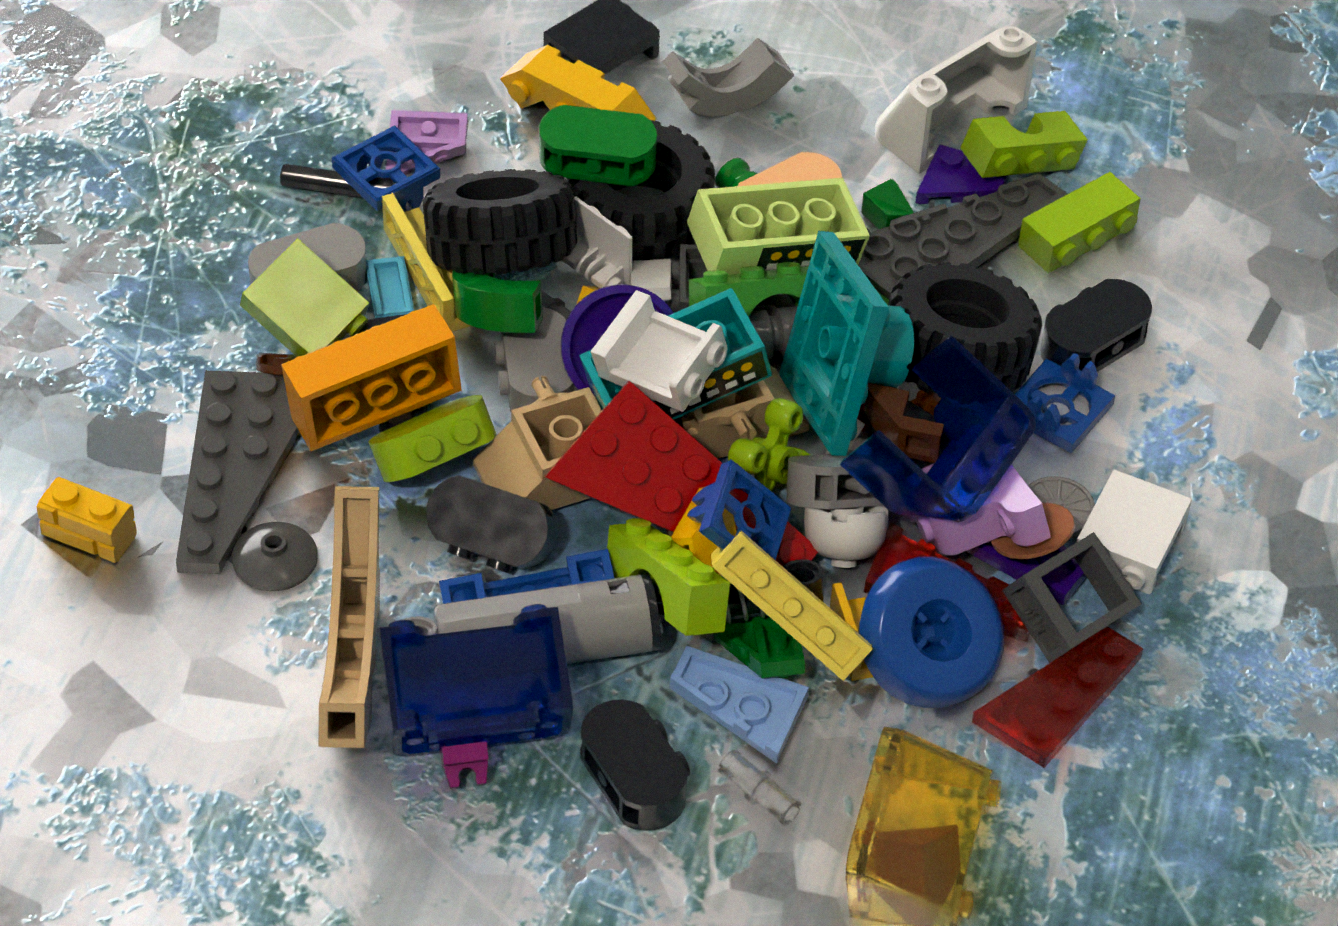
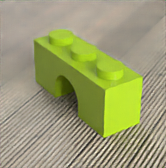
M1066 111L1035 113L1026 133L1015 129L1004 116L974 118L960 149L980 176L987 178L1075 169L1088 139Z

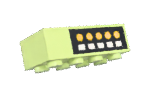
M843 178L698 189L687 220L707 271H726L728 275L740 274V268L747 266L763 267L764 271L776 269V264L782 262L800 263L801 266H809L818 231L834 232L858 265L870 237Z

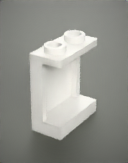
M636 290L593 347L591 355L599 377L622 387L627 381H630L648 398L683 412L691 400L696 399L701 394L705 381L714 368L719 367L724 362L728 348L722 326L712 323L705 332L656 312L650 295Z
M1113 469L1077 538V542L1094 532L1100 542L1108 549L1110 557L1125 580L1131 584L1133 590L1151 594L1155 587L1158 572L1176 536H1181L1186 526L1192 498Z

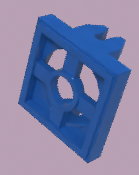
M395 125L331 158L332 168L376 211L383 209L382 196L391 193L394 194L404 212L407 210V202L412 209L418 208L424 198L423 187L440 179V168ZM384 159L396 162V166L392 169H380ZM412 160L415 164V171L413 175L407 177L401 171V164ZM376 177L390 178L395 184L388 188L371 186L368 182Z
M1074 353L1063 362L1062 366L1045 359L1004 405L1002 416L1072 453L1113 406L1115 395L1096 385L1098 373L1093 362L1089 361L1082 371L1079 370V355ZM1051 383L1066 387L1062 394L1050 396L1037 388ZM1078 395L1086 398L1089 403L1087 416L1074 408L1073 401ZM1053 403L1066 405L1069 412L1065 415H1060L1057 406ZM1068 421H1069L1070 423H1072V424H1070V425H1060V424L1066 423V422H1068Z
M732 459L722 463L715 483L704 487L693 497L692 502L697 506L691 509L687 516L694 522L701 523L699 532L723 550L742 531L776 560L792 507ZM733 489H740L749 495L746 501L739 502L729 492ZM744 507L749 508L755 515L756 527L754 529L749 527L743 518ZM724 508L734 515V520L738 527L735 537L727 531L722 516Z

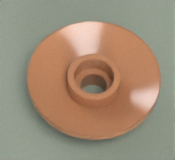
M1042 503L1051 538L1031 546H1020L1015 544L1010 537L1001 536L991 540L992 546L999 554L1013 559H1031L1047 555L1062 547L1073 535L1075 523L1071 512L1058 504Z

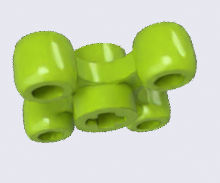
M784 398L773 399L766 408L764 418L766 425L769 427L766 439L762 437H755L752 440L739 438L733 442L728 452V460L732 459L750 475L754 474V478L772 492L776 482L781 484L787 483L788 458L811 455L805 450L787 445L789 435L795 433L801 426L803 410L797 403Z

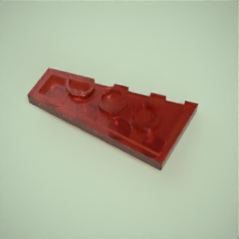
M1107 626L974 711L972 723L1045 768L1141 659L1143 648Z

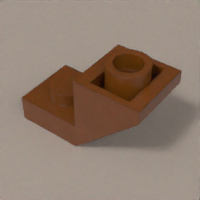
M869 383L864 417L895 455L937 463L944 424L906 416L909 391Z

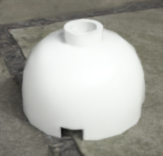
M879 505L841 509L805 508V536L812 543L814 549L818 552L817 554L831 558L832 566L841 568L856 567L858 559L872 556L882 546L888 527V507Z

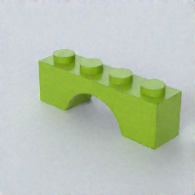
M631 518L626 520V524L609 525L607 549L614 578L648 573L653 585H658L665 620L685 636L725 631L730 588L729 581L716 573L712 566L704 564L693 556L691 551L675 543L671 536L663 534L653 527L650 521L641 518Z

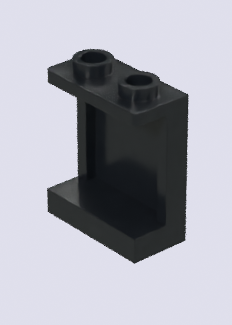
M596 0L543 32V46L550 45L561 51V58L573 64L580 60L604 72V75L641 52L651 60L659 56L660 30L652 22L645 20L632 10L628 4L620 0Z

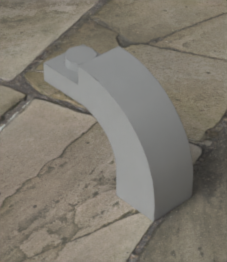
M759 38L736 59L717 68H699L674 51L662 61L671 74L668 77L669 82L676 89L688 109L694 113L711 117L727 116L753 108L777 93L795 76L779 52Z

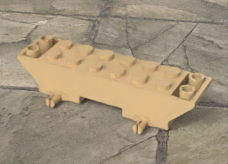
M770 366L771 377L674 419V421L719 459L728 456L731 445L739 438L752 440L755 437H762L766 439L769 427L765 423L764 416L770 401L775 398L795 401L777 370ZM541 376V381L539 377H536L532 381L531 386L539 399L530 405L511 410V422L473 459V466L482 483L540 502L553 510L591 498L543 477L598 416L602 409L589 387L570 393H555L546 376ZM804 416L799 429L795 433L790 434L789 437L809 431V424Z

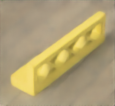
M393 193L382 196L384 231L397 254L404 256L406 269L426 305L434 304L452 332L469 327L470 325L462 322L455 313L453 270L448 271L437 266L427 253L424 215L418 207L404 212Z
M740 531L724 550L721 547H717L711 554L712 567L841 680L844 681L873 650L872 645L744 532Z

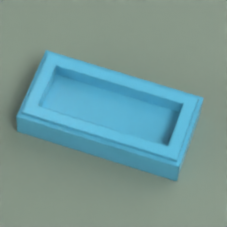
M404 256L366 260L367 282L374 319L403 315L414 311Z

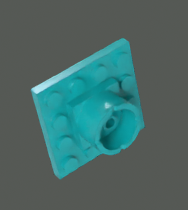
M818 231L779 375L796 403L802 407L804 415L830 455L846 456L850 441H853L857 434V417L861 404H864L867 399L868 384L873 383L898 388L905 381L909 372L907 365L912 362L914 352V331L910 316L905 313V309L900 306H888L834 232Z

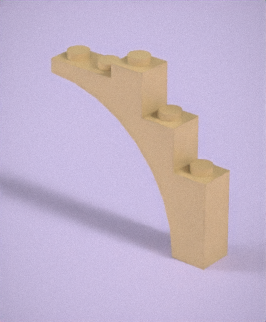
M335 487L332 593L325 674L319 700V747L364 748L372 721V676L376 666V621L380 611V487Z

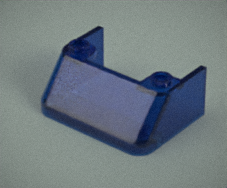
M950 335L912 369L941 397L934 409V419L936 423L944 424L943 433L951 439L926 474L880 430L845 457L840 465L893 513L963 522L979 511L1034 433L1036 421L1032 411L962 344Z

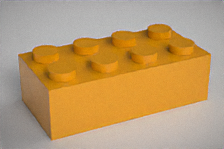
M434 304L412 311L407 315L374 326L369 330L344 340L336 341L329 346L306 355L298 356L291 361L281 364L291 418L311 452L462 391L455 336Z

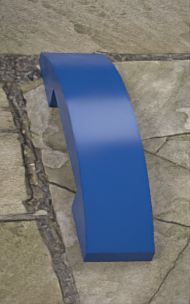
M608 549L566 556L567 567L486 583H483L481 573L441 580L439 584L443 604L613 579L614 573Z

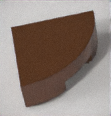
M259 353L256 355V370L268 374L283 375L281 364L291 361L297 356L295 354Z

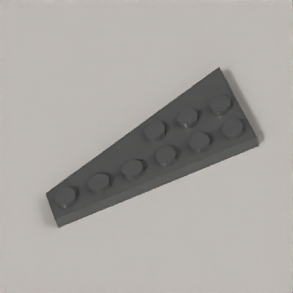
M1038 173L998 186V192L982 197L975 193L963 197V202L954 206L947 207L944 203L893 219L890 222V226L872 232L867 228L870 237L858 266L874 288L890 299L895 283L912 269L916 270L922 265L931 264L932 266H937L939 262H950L951 265L959 266L960 263L972 265V268L978 267L1019 238L1023 218L1068 193Z

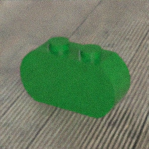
M561 105L547 112L540 121L539 160L545 171L552 172L553 175L558 174L570 179L634 186L646 181L655 170L657 131L651 120L642 114Z

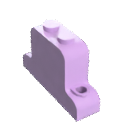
M981 425L962 432L965 435L955 443L957 452L953 453L952 457L911 473L905 480L909 497L903 499V506L909 520L912 523L917 521L924 541L926 543L932 541L938 551L944 555H957L1001 536L1010 537L1015 544L1020 546H1031L1051 538L1043 504Z

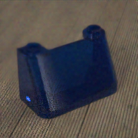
M542 604L529 605L521 609V613L513 619V625L425 635L424 629L415 625L411 620L395 621L390 623L388 627L380 628L391 741L395 755L414 757L439 754L441 747L487 741V747L544 741L562 737L570 731L573 701L558 607L547 608V606Z

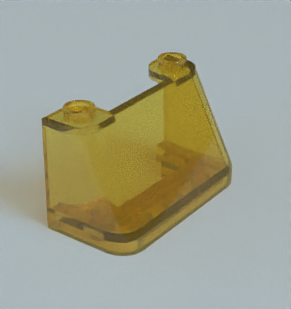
M883 728L847 855L846 886L850 917L899 926H960L962 918L970 919L974 902V891L967 890L966 876L982 814L987 815L990 807H998L1001 795V781L994 779L993 770L903 729Z

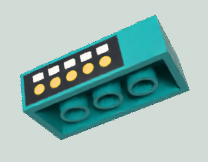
M732 288L669 315L673 319L705 332L712 323L722 326L728 348L724 362L719 367H715L706 379L701 394L696 399H692L683 412L653 399L651 400L674 420L772 376L765 346ZM590 350L579 356L588 383L603 410L622 386L598 376Z

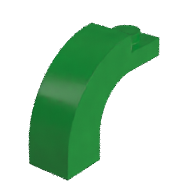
M452 271L455 313L462 322L490 331L536 333L543 321L541 281L501 280L495 278V273L475 275L470 272L463 274Z

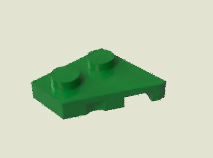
M761 616L749 617L748 621H745L744 618L731 619L732 622L730 624L726 620L725 631L713 633V638L716 642L761 678H788L792 675L805 674V659L802 645L769 616H766L764 619Z

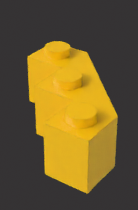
M550 45L526 53L500 78L508 89L511 98L518 103L521 109L543 100L549 110L561 105L642 114L649 120H656V117L634 87L624 82L617 86L604 79V72L580 60L573 64L561 58V51Z

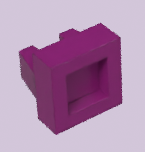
M487 741L441 747V765L450 789L460 787L458 777L459 772L463 769H470L474 772L476 785L486 784L489 760Z

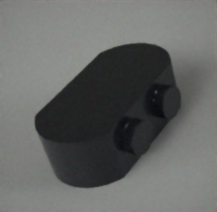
M1105 279L1092 288H1085L1077 297L1067 303L1053 307L1045 319L1040 348L1042 360L1048 359L1062 366L1068 357L1076 353L1080 359V371L1083 370L1089 361L1095 364L1097 372L1145 343L1152 312L1149 296L1143 289L1129 281Z
M460 475L450 477L441 482L434 489L428 500L426 509L428 527L436 540L449 544L448 553L469 560L472 559L473 553L488 557L486 566L510 573L512 566L530 569L541 564L549 557L555 547L558 535L557 522L551 509L540 502Z
M611 700L594 707L585 716L581 725L582 745L580 759L623 825L632 829L652 831L672 824L681 815L686 803L687 776L690 775V768L686 758L680 751L675 752L668 743L667 733L663 724L658 719L653 720L643 705L629 700Z

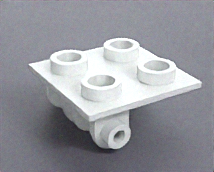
M575 196L578 242L572 253L568 257L565 256L561 261L576 269L580 275H585L588 281H591L599 288L618 284L631 285L632 236L625 228L615 225L601 215L597 208L587 205Z

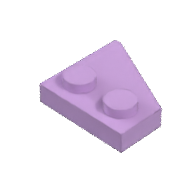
M391 110L390 127L395 125L435 164L465 154L468 113ZM387 159L386 170L394 168L396 162ZM412 160L401 164V171L404 174L414 172L415 164Z

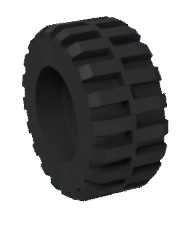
M651 120L657 131L655 170L646 181L634 186L652 187L664 193L651 197H633L617 192L619 189L630 186L567 178V181L574 189V197L576 196L587 205L597 208L601 215L615 225L625 228L632 236V261L665 259L668 256H672L674 259L680 256V244L696 245L687 220L697 190L715 187L714 164L710 161V155L702 145L699 146V142L689 133L683 135L680 128L669 125V127L661 126L660 121Z
M505 169L504 171H483V173L478 174L470 173L459 178L453 177L445 180V183L434 185L432 189L428 190L423 199L427 253L437 266L448 271L454 270L456 273L463 274L470 272L475 275L529 271L531 268H542L548 266L549 263H557L563 260L565 256L568 257L572 253L578 242L574 189L567 179L558 174L553 175L552 172H536V170L529 169L524 171Z
M939 262L937 266H932L931 264L922 265L916 270L912 269L895 283L888 306H900L905 309V313L910 316L914 331V352L912 362L907 365L909 372L905 379L906 382L917 384L918 389L926 393L929 391L935 392L941 398L949 400L951 397L960 398L961 402H973L974 399H981L982 402L994 400L997 395L1000 398L1009 395L1026 381L1041 334L1042 318L1033 299H1029L1028 293L1021 286L1015 287L1012 280L1005 276H996L992 270L986 268L980 270L964 263H960L959 266L951 265L950 262Z

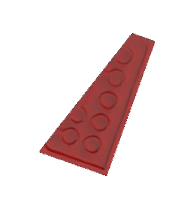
M627 381L543 478L618 508L635 517L650 521L652 524L674 533L698 489L715 483L722 462L632 382ZM733 489L729 492L739 502L746 501L749 495L740 489ZM744 507L743 518L746 524L754 529L756 527L755 515L749 508ZM787 521L776 561L783 567L786 563L794 560H812L818 552L814 549L812 543Z

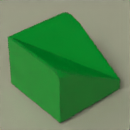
M889 179L863 193L861 213L878 229L890 226V222L893 219L914 213L899 185L893 179Z

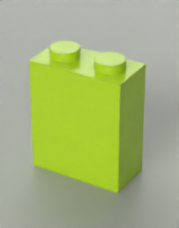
M297 238L242 293L240 306L298 357L329 346L341 340L347 333L350 336L356 335L368 321L365 315L369 302Z

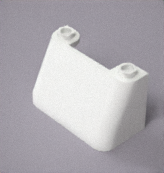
M1015 26L1002 27L916 77L878 117L875 130L877 140L920 174L928 169L934 157L930 149L934 146L935 136L930 130L973 104L977 105L987 114L993 111V106L1009 107V113L1013 116L1026 109L1028 105L1038 41Z

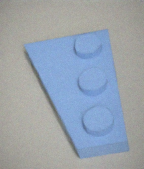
M689 646L685 647L670 677L671 690L776 764L805 705L809 687L784 678H761L748 666Z

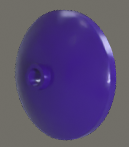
M626 284L606 286L584 297L569 314L561 335L560 345L563 366L574 386L578 390L589 387L592 391L579 355L593 349L636 290L650 295L656 312L669 316L673 314L671 308L660 297L649 290Z

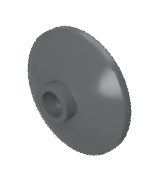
M267 522L250 528L239 537L232 551L233 568L237 576L244 583L255 589L263 591L287 590L301 584L314 571L317 564V547L310 534L299 526L286 522Z

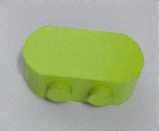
M472 395L450 401L378 433L368 443L383 481L395 482L416 476L489 443L497 434L482 395Z

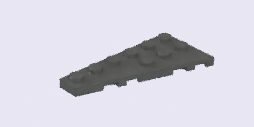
M205 370L176 558L177 573L220 574L232 554L235 543L241 536V530L250 516H254L260 505L259 499L266 487L270 488L295 445L296 435L299 430L291 418L283 375L262 372Z

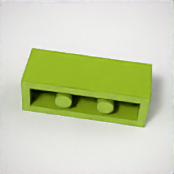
M1108 172L1023 218L1018 246L1049 274L1061 266L1070 265L1076 258L1088 251L1099 249L1106 241L1115 236L1129 232L1137 223L1141 198L1114 174Z

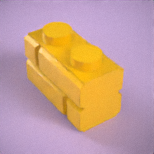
M61 477L55 478L36 506L38 518L41 519L39 523L42 535L93 555L98 554L99 557L113 563L120 560L137 534L136 524L133 521V505Z

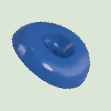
M926 556L899 562L885 571L869 591L859 622V634L873 647V650L864 658V662L874 679L886 692L896 699L917 707L945 708L972 698L990 682L999 667L1003 655L1005 640L1003 621L991 593L969 571L953 562L937 557Z

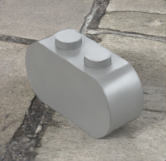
M340 223L327 224L258 244L249 256L250 285L297 238L357 292L361 290L367 279L365 241L358 231Z
M543 307V321L536 333L501 332V340L494 341L496 365H504V371H498L500 395H508L510 412L513 409L530 405L539 399L531 386L532 381L536 377H539L541 381V376H546L555 393L575 391V386L569 379L561 358V335L566 319L552 309Z
M877 452L847 453L846 456L821 454L788 458L786 502L791 505L814 509H841L900 504L904 499L905 458Z

